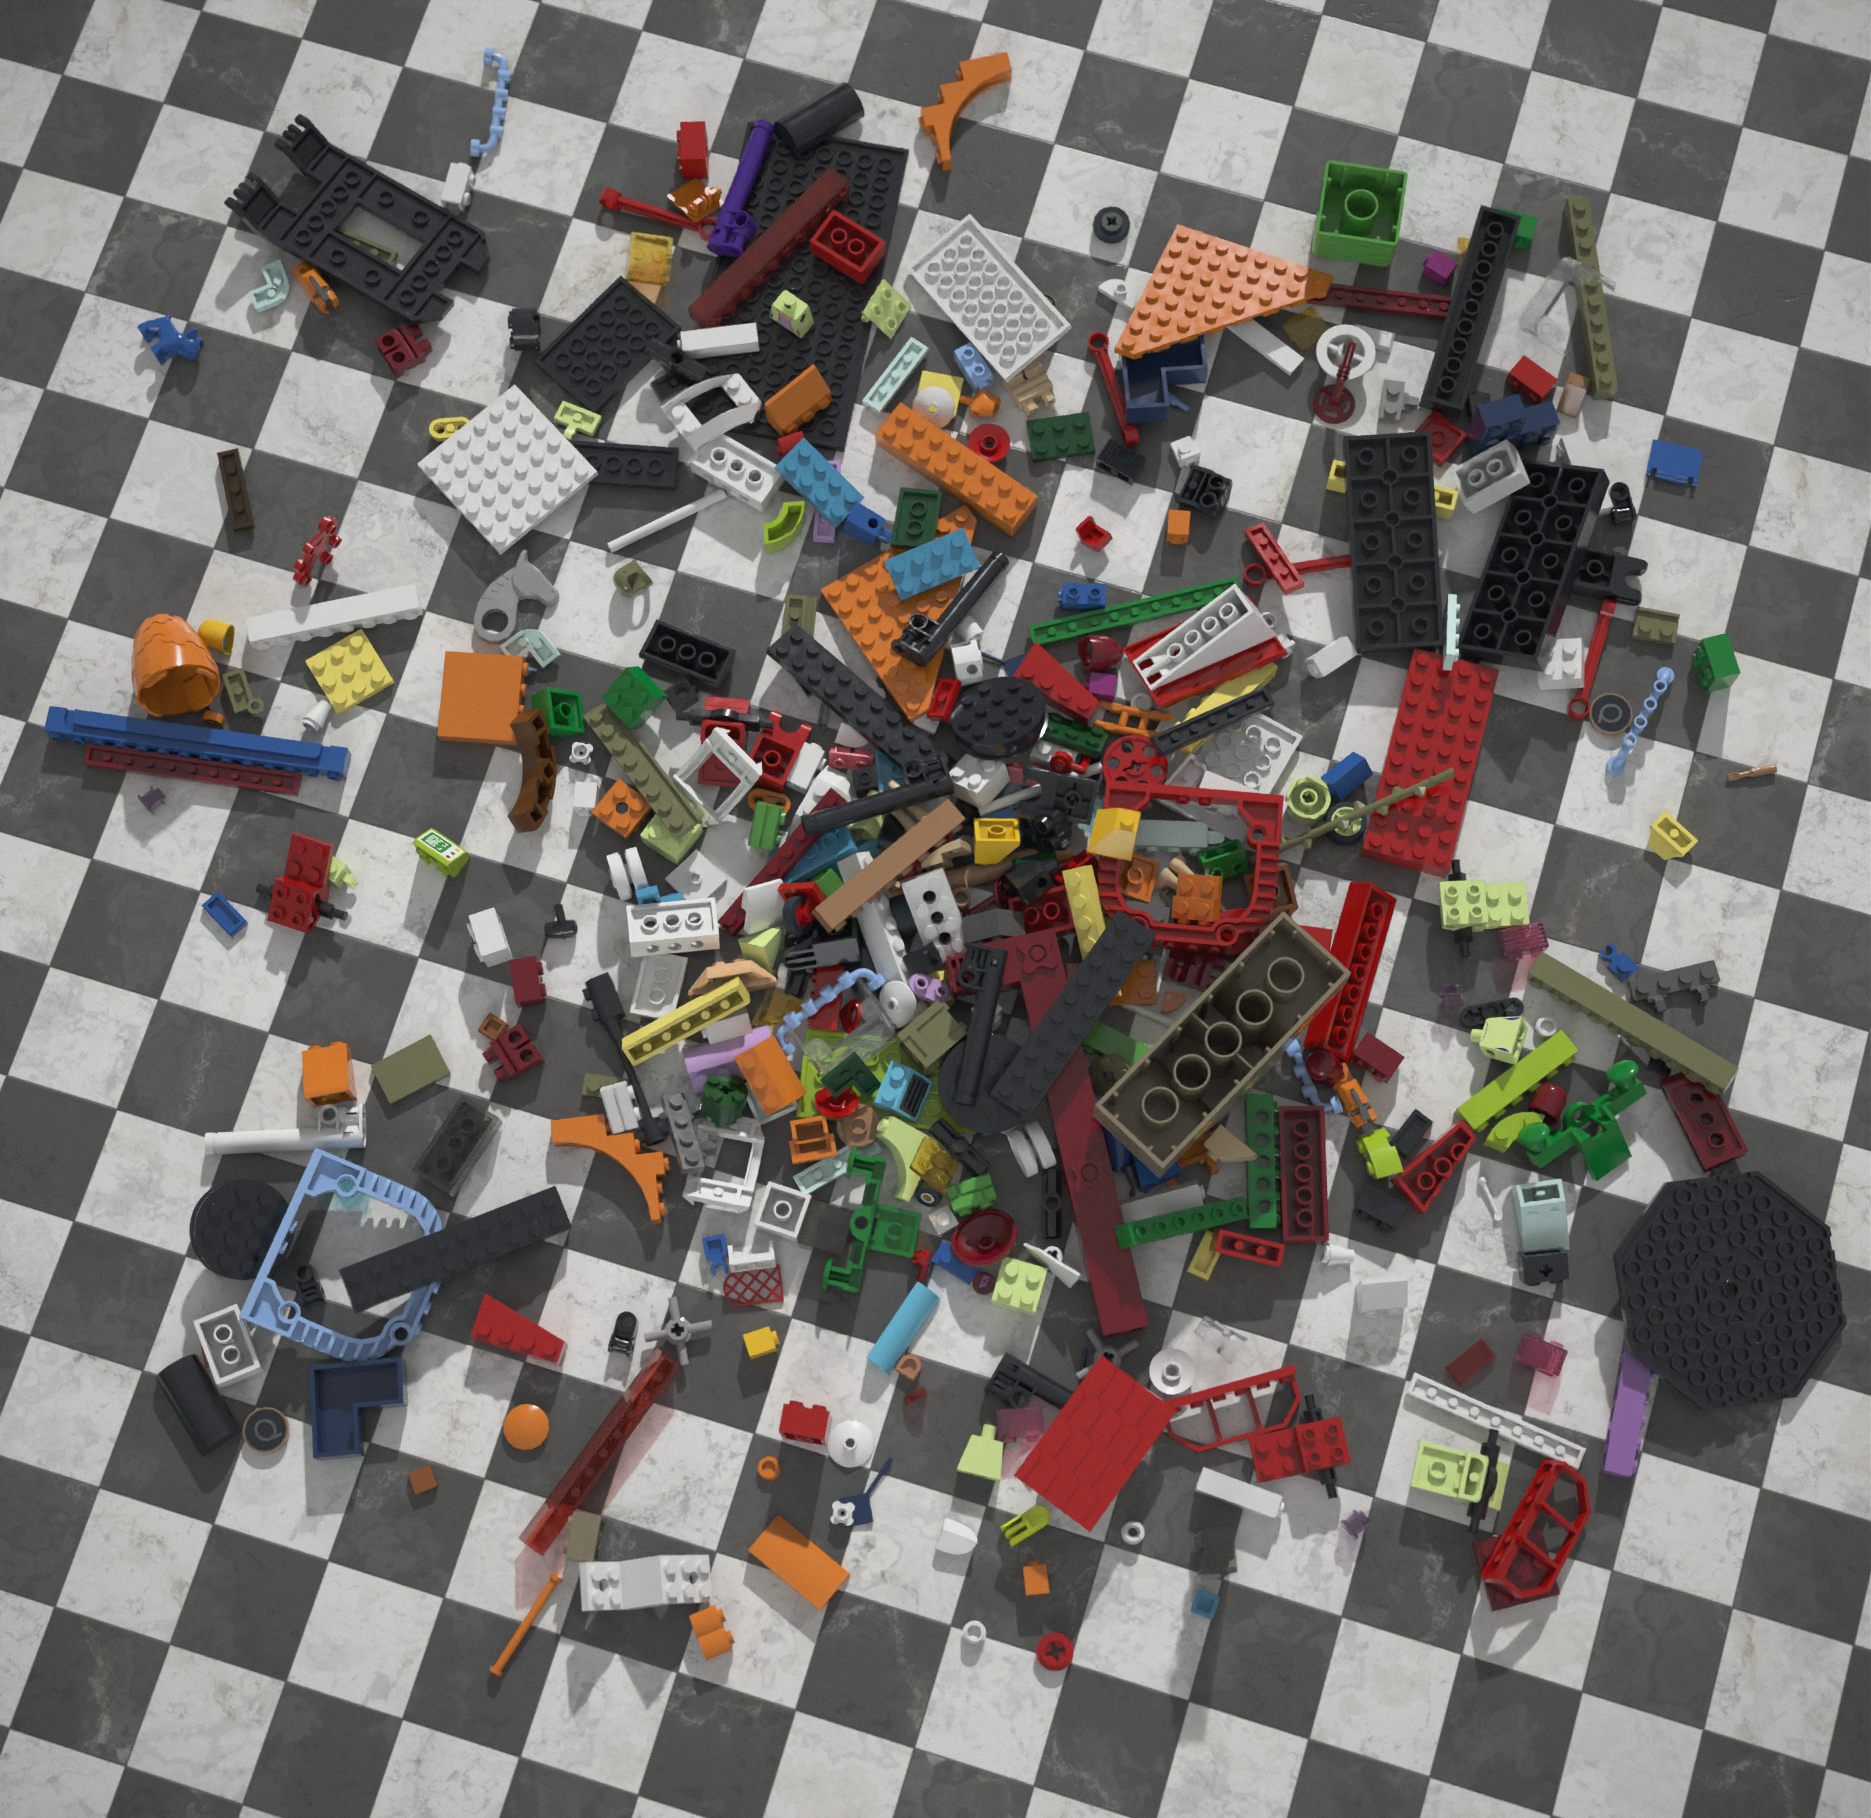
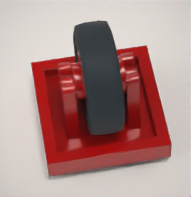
M817 882L780 884L777 891L785 902L782 911L785 929L795 936L808 934L813 927L814 921L817 920L812 914L813 910L827 898Z

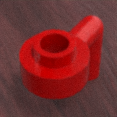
M1057 751L1052 755L1049 765L1053 771L1066 774L1070 770L1083 775L1091 762V758L1084 756L1079 765L1073 763L1072 757L1067 752Z

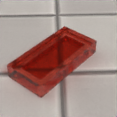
M1481 1338L1445 1368L1458 1384L1462 1385L1493 1360L1496 1355Z

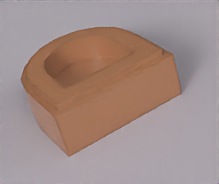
M907 1354L900 1359L894 1371L914 1382L921 1371V1362L917 1356Z

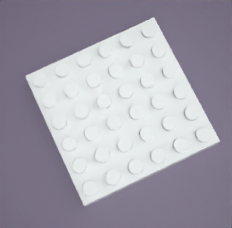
M515 384L417 463L418 467L500 555L598 475L592 465Z
M1214 688L1195 697L1191 696L1169 707L1166 712H1172L1173 719L1161 721L1155 731H1164L1173 727L1177 722L1182 723L1186 719V714L1192 708L1197 709L1200 706V701L1207 694L1210 696L1214 693ZM1259 713L1215 733L1193 755L1196 756V760L1200 764L1204 763L1206 765L1207 771L1265 794H1270L1303 736ZM1145 747L1143 754L1147 757H1152L1155 751L1151 747ZM1176 750L1166 755L1168 772L1164 784L1187 758L1182 751ZM1134 765L1133 769L1135 772H1138L1140 765ZM1158 766L1152 767L1150 770L1151 774L1156 777L1161 776L1163 773L1162 769ZM1202 780L1199 782V784H1198L1195 788H1199V786H1200ZM1153 799L1193 822H1204L1208 826L1209 831L1223 833L1227 841L1238 839L1242 843L1249 829L1239 817L1232 814L1231 816L1224 815L1219 812V809L1214 807L1206 808L1198 805L1197 802L1179 805L1174 800Z

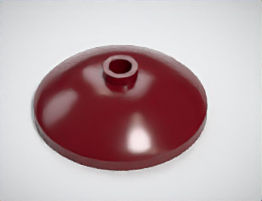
M998 1209L978 1210L966 1216L958 1223L952 1234L951 1247L957 1259L968 1266H990L1000 1262L1011 1253L1018 1239V1229L1013 1218L1004 1211Z

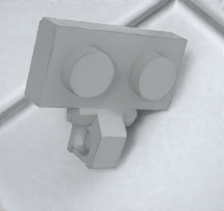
M1384 379L1378 421L1399 424L1401 412H1406L1407 409L1417 411L1419 398L1409 396V393L1404 392L1405 382Z

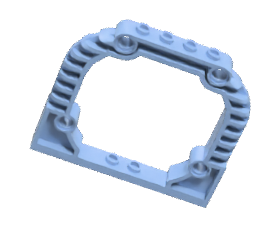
M315 1148L239 1314V1318L343 1361L374 1360L385 1355L395 1346L407 1345L413 1335H419L423 1323L419 1322L422 1314H428L432 1305L429 1298L432 1293L437 1294L442 1281L413 1291L403 1314L390 1319L384 1326L381 1335L367 1339L347 1337L301 1317L299 1305L294 1301H284L277 1289L276 1282L269 1279L268 1276L278 1254L283 1255L288 1245L285 1239L288 1232L293 1233L298 1223L295 1217L305 1195L314 1199L330 1192H336L341 1198L349 1199L355 1196L356 1193H359L405 1212L417 1221L425 1236L442 1230V1223L435 1207L419 1192ZM343 1181H350L353 1184V1189L350 1192H343L340 1189V1184ZM287 1307H293L296 1310V1315L292 1319H286L283 1317V1310ZM399 1328L405 1329L408 1334L407 1338L403 1341L397 1340L394 1336V1332Z

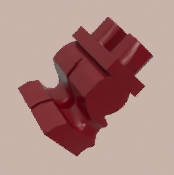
M1176 947V949L1169 952L1161 980L1168 983L1175 982L1179 986L1184 985L1185 987L1204 992L1205 989H1208L1218 979V977L1210 975L1211 970L1215 969L1223 972L1227 959L1220 955L1209 953L1206 949L1192 952L1185 950L1184 947ZM1182 962L1184 965L1180 966L1177 963Z

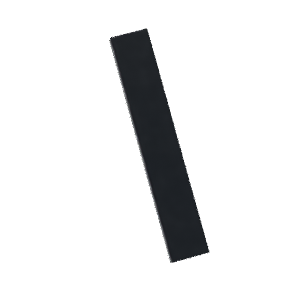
M1265 686L1159 732L1151 736L1150 741L1159 756L1163 757L1273 708L1275 702Z

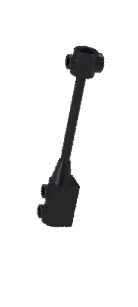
M606 972L586 981V988L582 989L586 1002L591 1001L594 1008L590 1009V1013L594 1022L599 1021L613 1043H615L629 1082L633 1087L637 1103L644 1118V1122L639 1124L641 1130L636 1131L641 1144L646 1142L648 1147L655 1146L668 1139V1135H670L666 1118H653L634 1067L622 1050L623 1033L619 1020L625 1018L626 1014L610 974Z

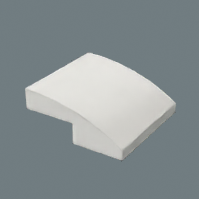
M781 879L744 888L741 907L746 911L744 931L746 933L752 934L784 925L782 911L785 902L777 891L780 884H783Z

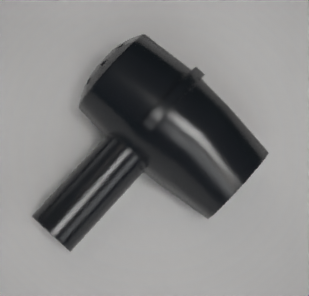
M562 904L554 905L557 921L545 923L544 932L546 938L565 940L566 938L576 937L578 932L576 921L566 920Z

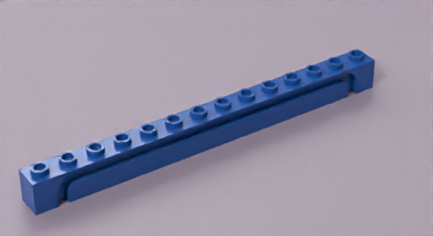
M49 706L44 731L55 741L68 739L76 744L89 742L126 749L132 748L140 751H153L161 754H174L182 757H195L203 760H216L224 763H237L273 770L280 769L294 773L301 772L309 777L322 775L327 776L331 780L347 779L352 755L346 747L332 745L328 747L318 743L75 709L74 711L56 706Z

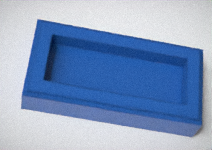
M219 891L201 905L231 938L248 924Z

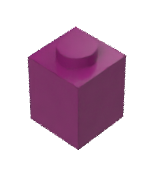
M1436 250L1432 256L1428 255L1423 262L1424 270L1422 275L1443 288L1455 273L1457 262Z
M1091 672L1090 679L1085 680V688L1098 701L1102 699L1113 702L1117 675Z

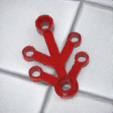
M324 517L318 525L320 532L302 548V552L305 555L293 567L296 570L293 580L299 585L307 586L312 581L311 570L319 555V561L324 565L330 564L334 556L327 550L325 542L329 538L328 544L333 549L337 548L342 542V539L335 533L338 528V520L334 517Z

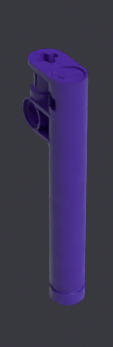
M758 119L755 122L707 244V249L712 253L722 256L743 257L745 242L757 232V225L743 209L775 130V126L769 121Z

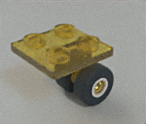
M928 1136L922 1139L909 1168L921 1177L923 1181L915 1191L916 1199L924 1206L935 1207L940 1204L943 1194L947 1192L959 1166V1161L952 1158L948 1152Z

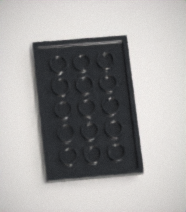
M620 275L533 361L539 369L583 407L597 414L652 360V358L644 354L649 341L655 337L668 344L682 329L679 324Z

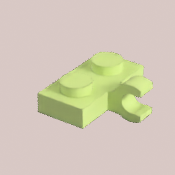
M562 401L554 417L556 423L567 427L563 436L567 440L575 441L577 431L593 437L602 420L601 415Z

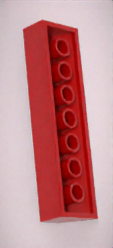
M1350 882L1330 954L1345 966L1351 974L1346 985L1309 1023L1303 1047L1311 1052L1318 1049L1328 1050L1346 1064L1351 1062L1349 1058L1354 1052L1397 901L1396 898L1371 882Z

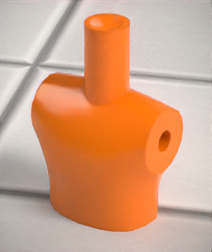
M979 389L975 397L961 395L960 403L971 405L970 414L974 417H996L1000 408L1001 398L990 394L986 389Z

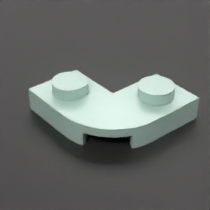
M281 260L262 266L261 269L267 285L248 292L257 313L281 304L289 295L290 282Z
M535 629L522 630L500 646L505 655L524 656L531 652L542 668L561 655L548 637Z

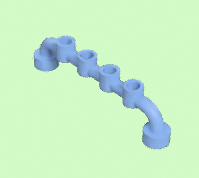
M485 47L483 58L484 64L492 65L493 61H495L500 66L489 141L487 144L481 145L480 140L472 139L470 156L479 157L480 153L492 151L496 146L497 139L503 138V126L499 125L500 120L505 121L506 108H502L503 102H508L509 90L505 89V84H510L511 71H507V61L502 55L494 53V48Z
M1662 667L1656 673V681L1651 688L1649 698L1641 706L1642 711L1632 722V729L1622 740V747L1617 756L1611 757L1606 764V770L1609 774L1616 776L1624 770V760L1627 754L1636 745L1637 736L1647 725L1649 714L1653 713L1657 707L1659 696L1663 695L1667 686L1674 679V672L1670 668Z
M866 968L857 969L851 974L846 970L837 977L839 983L831 987L830 984H827L820 989L819 993L821 996L815 1001L812 998L805 1000L801 1004L803 1010L798 1014L794 1011L788 1013L783 1018L785 1024L778 1029L776 1034V1040L785 1056L788 1057L796 1050V1046L791 1040L786 1042L785 1035L787 1032L798 1027L803 1020L815 1014L824 1004L835 999L840 992L851 987L859 978H867L866 985L871 991H874L886 981L880 973L875 974Z
M1295 1039L1286 1052L1289 1058L1294 1056L1296 1065L1292 1067L1296 1078L1302 1077L1304 1085L1300 1088L1304 1099L1310 1098L1313 1106H1324V1112L1333 1111L1334 1114L1343 1112L1338 1095L1329 1097V1103L1320 1101L1312 1078L1305 1069V1060L1299 1043Z

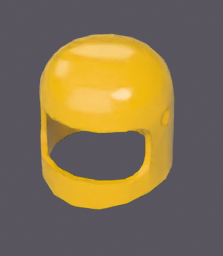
M215 619L203 621L197 634L207 648L213 647L219 653L229 655L233 649L234 625ZM224 637H227L228 643L223 650Z

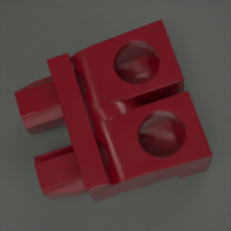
M403 323L399 325V328L392 329L374 338L377 349L397 379L404 375L403 372L424 363V356L433 351L427 338L419 343L415 341L423 336L418 324L406 327Z
M520 1023L503 1033L496 1040L491 1041V1047L482 1053L489 1065L498 1059L502 1062L503 1065L493 1071L500 1082L510 1077L515 1080L519 1075L545 1062Z

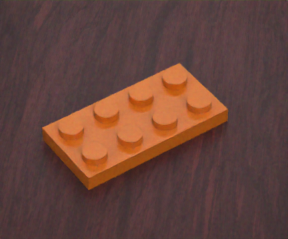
M1155 960L1140 961L1122 986V996L1115 997L1108 1007L1157 1005ZM1081 963L1066 964L1067 983Z

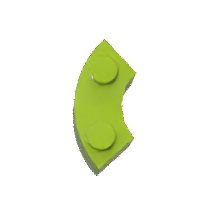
M805 501L784 502L779 516L772 522L763 524L766 554L786 548L799 536L805 523Z
M1521 1112L1510 1115L1501 1120L1492 1129L1483 1145L1504 1153L1513 1142L1518 1141L1517 1135L1524 1126L1535 1122L1542 1123L1545 1115L1534 1112Z
M1385 1128L1358 1134L1359 1139L1356 1140L1359 1153H1363V1157L1367 1160L1366 1168L1369 1175L1378 1179L1404 1172L1396 1147H1391L1387 1140L1391 1137Z

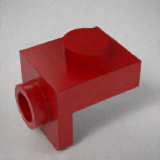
M1088 516L1075 529L1081 543L1097 553L1113 539L1111 533L1096 525L1091 516Z

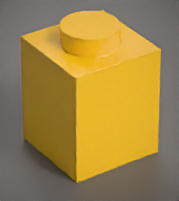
M769 1326L743 1335L751 1359L777 1351L775 1345L780 1344L776 1331L771 1332Z

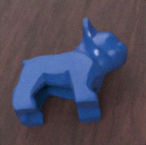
M171 315L145 321L137 327L147 344L153 338H159V342L153 345L151 350L161 366L165 364L167 359L179 355L195 360L201 352L200 343L204 340L201 337L197 338V328L182 334L177 331L171 322Z

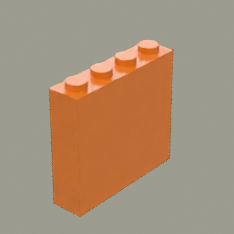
M445 651L438 738L443 741L518 745L516 736L509 724L520 712L525 711V705H522V700L527 695V684H524V678L528 676L529 663H526L524 657Z

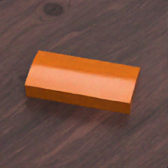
M780 1515L770 1523L748 1550L820 1611L850 1575V1573Z

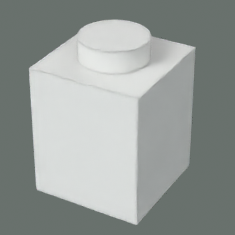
M575 782L573 802L575 813L584 817L591 816L592 810L599 802L600 789L598 783Z

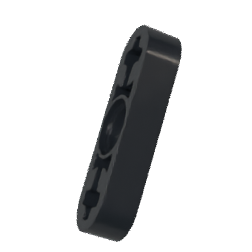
M1512 997L1468 1006L1461 1011L1459 1022L1465 1028L1484 1026L1488 1019L1485 1010L1489 1007L1496 1009L1497 1017H1520L1523 1013L1524 1005L1520 999ZM1511 1003H1513L1514 1007H1518L1515 1014H1513L1512 1010L1505 1011L1503 1013L1504 1016H1502V1010L1509 1008ZM1480 1009V1015L1483 1021H1480V1016L1475 1017L1472 1020V1022H1470L1469 1019H1465L1464 1017H1466L1467 1012H1470L1471 1016L1478 1015Z

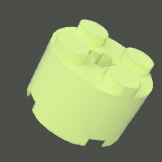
M1312 776L1295 780L1290 785L1285 797V801L1288 802L1285 813L1293 822L1299 825L1314 826L1318 820H1322L1325 817L1331 802L1327 785L1319 778Z

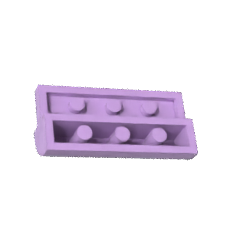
M768 1025L753 1028V1033L710 1045L709 1041L683 1048L682 1052L694 1094L703 1091L704 1083L711 1074L738 1075L745 1080L746 1078L734 1057L771 1037Z

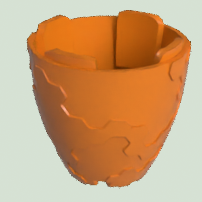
M157 614L147 618L136 632L133 642V653L131 654L132 685L138 704L147 713L159 717L162 715H179L191 711L198 712L212 703L213 699L220 692V672L200 636L180 616L174 615L172 617L168 614Z

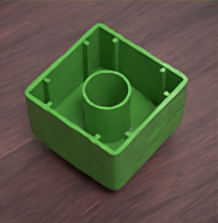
M1328 161L1325 165L1318 200L1312 242L1313 254L1322 258L1382 267L1389 266L1392 263L1399 241L1408 178L1407 173L1400 170Z

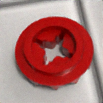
M1049 1633L1039 1641L1036 1655L1039 1663L1044 1668L1050 1671H1060L1071 1663L1074 1649L1071 1641L1065 1635ZM1051 1642L1058 1649L1065 1648L1064 1651L1058 1654L1059 1662L1054 1659V1656H1045L1048 1651H1051Z

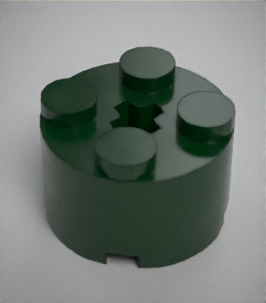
M709 1075L703 1086L699 1107L702 1116H708L711 1118L712 1123L718 1125H732L736 1123L737 1119H742L748 1096V1089L743 1083V1079L738 1075Z

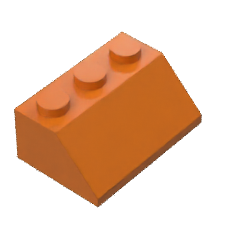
M814 365L810 366L765 402L767 421L782 437L795 433L798 426L803 422L810 421L819 409H825L832 400L829 387Z
M774 1035L734 1057L767 1117L807 1094Z

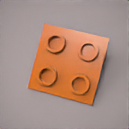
M697 178L667 196L671 202L695 223L723 206L724 203L720 199L722 190L719 187H712L710 190Z

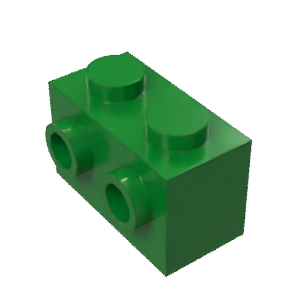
M1238 839L1196 852L1201 875L1220 876L1222 879L1249 871L1245 849Z

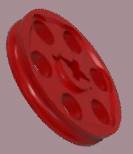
M1129 735L1116 740L1109 746L1102 762V775L1105 783L1107 780L1123 778L1127 782L1163 785L1168 772V761L1166 755L1163 757L1159 756L1150 738L1140 735ZM1124 743H1130L1133 746V751L1125 753L1122 751L1121 746ZM1151 747L1154 749L1155 754L1152 757H1147L1143 754V749ZM1110 759H1116L1120 765L1118 768L1112 769L1108 767L1107 762ZM1132 763H1135L1136 766L1140 765L1138 772H1135L1134 769L1130 770ZM1155 766L1160 767L1163 771L1162 775L1158 777L1153 776L1150 772L1151 768Z

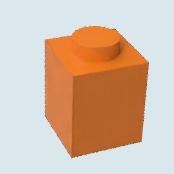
M1169 510L1167 542L1175 545L1188 542L1190 511Z
M1041 1561L1027 1562V1566L1023 1567L1025 1595L1049 1594L1046 1564L1041 1565Z

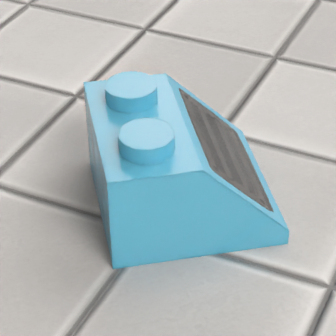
M891 1060L874 1100V1105L879 1109L917 1123L933 1081L914 1069Z

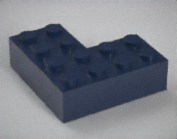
M1204 334L1197 336L1195 340L1183 344L1178 342L1170 345V348L1155 353L1153 351L1144 353L1142 357L1137 359L1119 354L1126 423L1168 421L1170 405L1167 386L1207 382L1208 365Z
M1519 394L1478 405L1464 441L1471 458L1506 439L1517 450L1523 452L1535 445L1545 446L1550 444L1560 426V421L1552 401L1524 408Z
M395 1357L309 1366L313 1459L324 1461L365 1457L362 1410L408 1406L405 1359Z

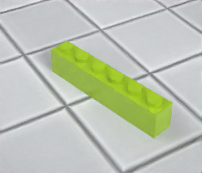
M1561 1029L1520 1060L1517 1065L1512 1066L1459 1106L1454 1114L1460 1121L1462 1120L1472 1133L1475 1130L1480 1133L1489 1126L1487 1121L1492 1117L1496 1120L1507 1112L1504 1108L1510 1104L1513 1106L1517 1105L1524 1099L1522 1095L1528 1090L1530 1093L1534 1092L1541 1085V1080L1545 1077L1550 1080L1559 1072L1557 1070L1558 1067L1562 1064L1567 1067L1576 1060L1574 1055L1579 1050Z

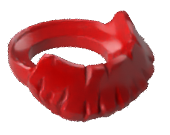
M858 999L850 1000L841 1009V1023L844 1030L849 1034L863 1028L860 1025L863 1014L862 1004ZM856 1008V1015L854 1020L852 1021V1014L854 1012V1009Z

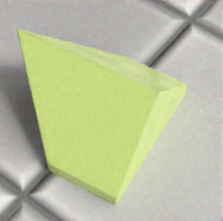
M778 926L738 939L743 958H746L747 961L752 960L774 976L772 967L778 950L785 951L786 947L781 927Z

